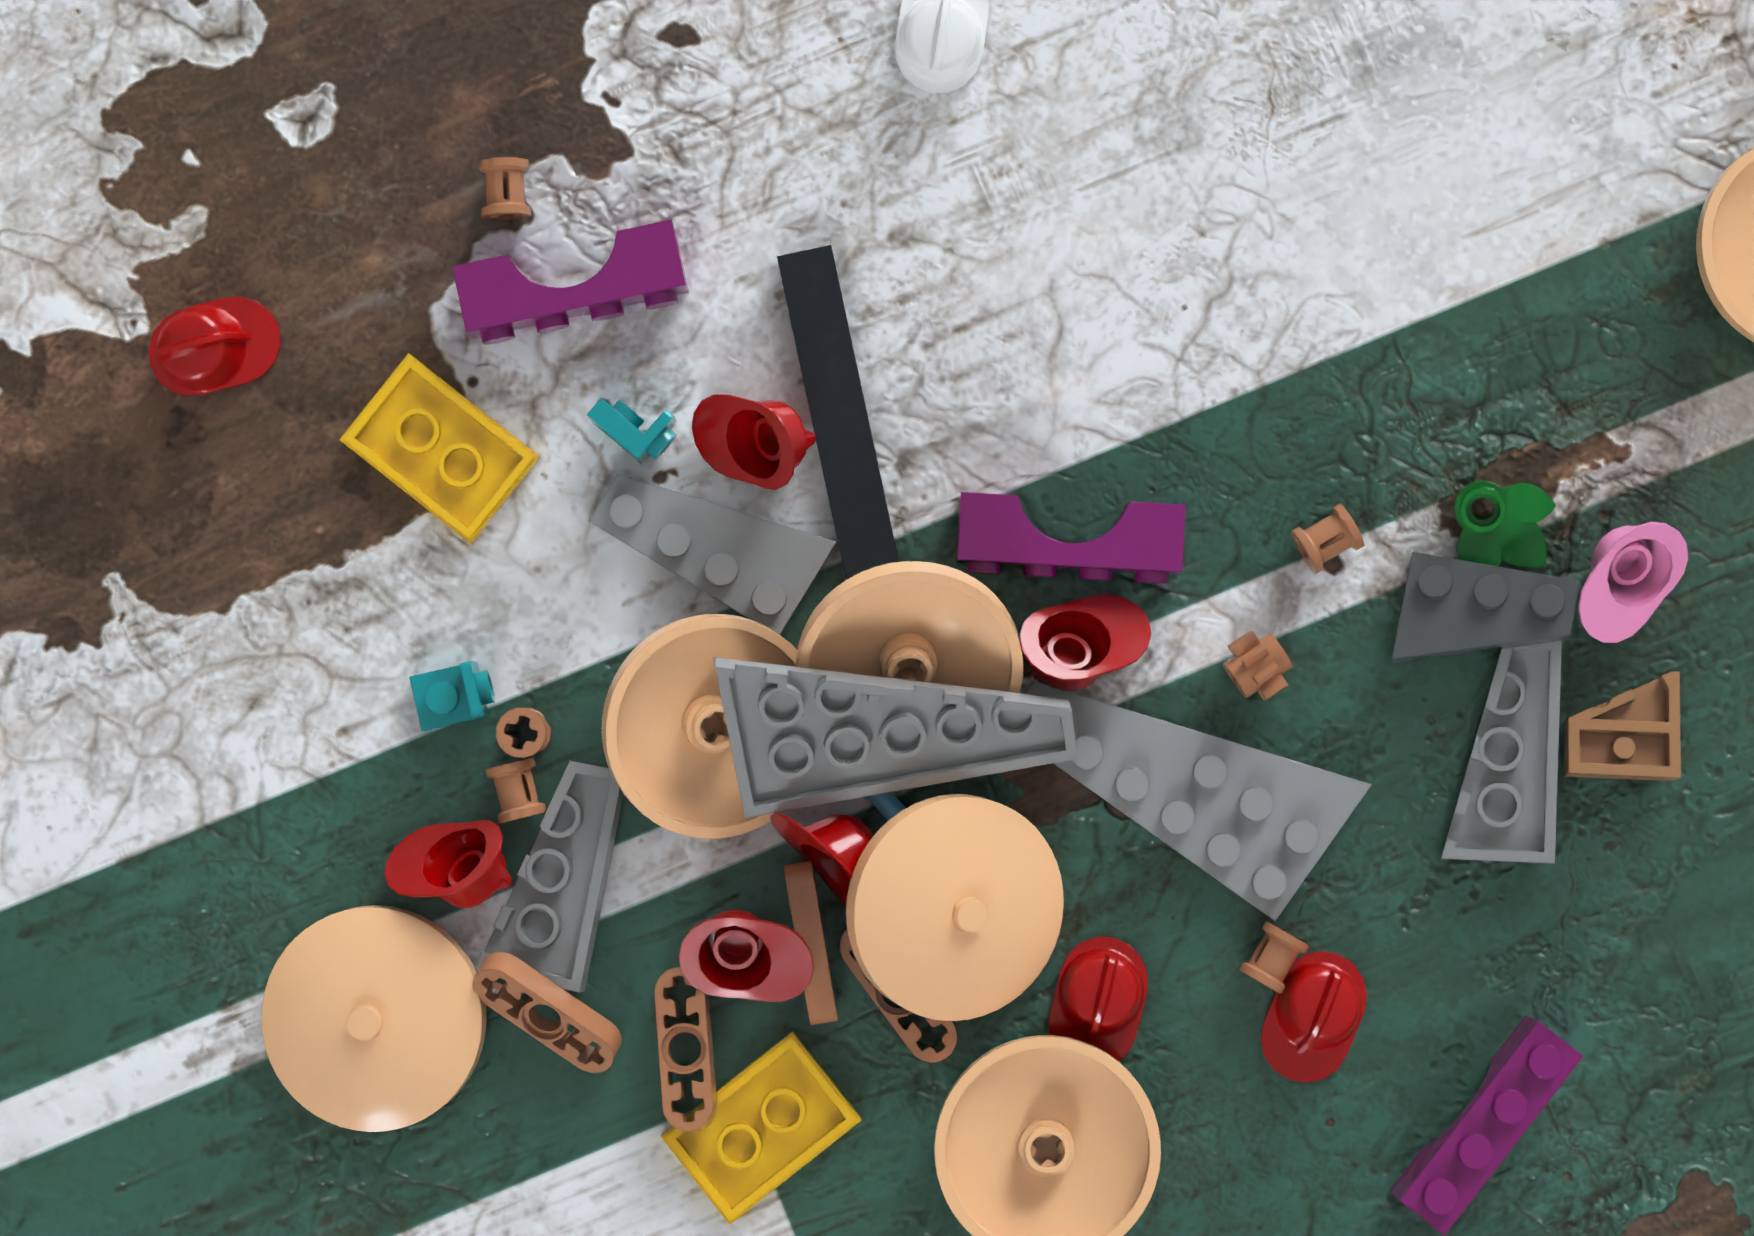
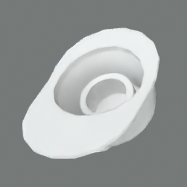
M902 0L895 40L896 62L903 77L915 88L931 94L950 93L965 86L977 73L983 56L989 16V1Z

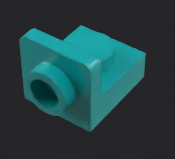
M600 398L587 414L593 424L640 464L648 455L655 460L658 459L677 436L671 430L677 422L676 418L667 409L662 412L644 434L638 429L644 420L620 400L612 407Z
M474 661L409 677L421 731L488 717L487 704L495 703L490 674L488 670L479 672L478 664Z

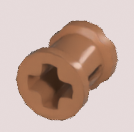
M495 157L479 161V171L485 173L486 206L481 208L482 219L506 221L531 217V207L525 205L524 172L529 170L528 159ZM503 179H506L507 200L504 199Z
M1342 504L1334 506L1330 516L1303 530L1298 527L1291 531V536L1298 551L1314 574L1324 570L1323 563L1349 548L1357 551L1365 546L1357 525Z
M515 708L507 711L500 718L496 726V739L501 749L513 757H533L538 752L547 748L551 740L552 729L543 713L533 708ZM526 716L530 718L529 728L538 731L535 741H526L523 748L518 747V737L510 734L512 725L522 724Z
M534 757L485 769L487 778L494 780L501 812L497 815L499 824L547 811L545 803H541L538 800L531 769L536 766Z
M1265 921L1262 926V930L1265 933L1249 962H1243L1239 970L1282 994L1285 989L1283 981L1298 954L1306 953L1309 945Z

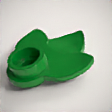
M1480 480L1466 485L1457 495L1454 504L1456 520L1462 527L1456 548L1459 560L1498 567L1501 560L1520 567H1543L1546 564L1547 558L1546 541L1537 522L1547 517L1554 510L1556 504L1541 488L1529 483L1521 482L1501 488L1491 481ZM1479 498L1489 499L1493 503L1492 513L1485 518L1476 517L1471 511L1475 500Z

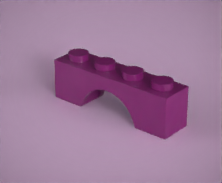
M672 219L617 231L613 250L603 268L589 280L571 287L554 288L535 283L516 268L508 255L452 266L466 333L472 339L481 337L482 344L485 345L512 340L515 338L514 330L536 325L537 333L564 329L570 326L568 318L590 314L592 321L616 318L624 315L623 306L645 302L646 309L668 307L679 302L677 295L689 292Z
M961 492L956 562L968 563L967 573L1001 575V565L1024 566L1023 576L1057 578V568L1079 569V579L1112 581L1113 571L1135 572V582L1168 584L1169 574L1177 575L1183 571L1186 505L1130 501L1125 505L1121 516L1113 528L1103 536L1083 543H1065L1049 538L1037 530L1026 517L1017 495Z
M1525 1015L1492 1057L1490 1068L1484 1081L1466 1108L1446 1131L1420 1150L1389 1192L1445 1236L1584 1056L1541 1022Z

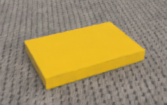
M409 353L339 439L470 544L474 543L541 458Z
M792 1030L716 1091L717 1112L710 1125L696 1132L682 1131L671 1126L660 1137L730 1225L858 1124L862 1118ZM704 1101L686 1114L688 1122L694 1121L696 1111L704 1110Z

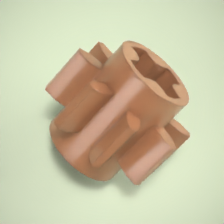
M1249 631L1228 645L1229 650L1234 656L1224 662L1223 666L1236 688L1245 698L1258 692L1262 700H1268L1288 686L1282 675L1292 669L1293 665L1282 646L1271 633L1258 640L1255 633Z

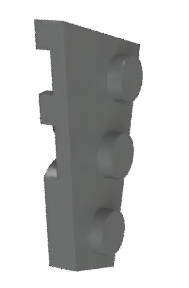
M1412 552L1392 654V664L1412 661L1413 658L1443 655V657L1464 654L1465 651L1494 647L1504 649L1570 640L1581 581Z

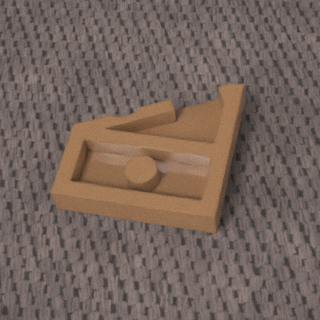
M1671 671L1656 680L1634 690L1631 689L1603 704L1591 707L1564 721V777L1677 781L1680 779V672Z

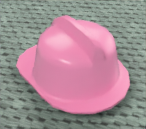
M1648 522L1639 526L1626 525L1612 529L1600 539L1594 548L1591 558L1592 572L1581 589L1578 604L1580 622L1589 636L1603 643H1618L1633 636L1648 621L1664 598L1677 585L1686 569L1688 562L1687 543L1677 529L1666 523Z

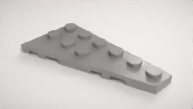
M714 657L745 818L1079 759L1072 710L1069 700L1065 698Z
M1033 681L1024 693L1069 700L1079 759L1053 763L1274 921L1277 920L1372 785L1079 694L1059 690Z

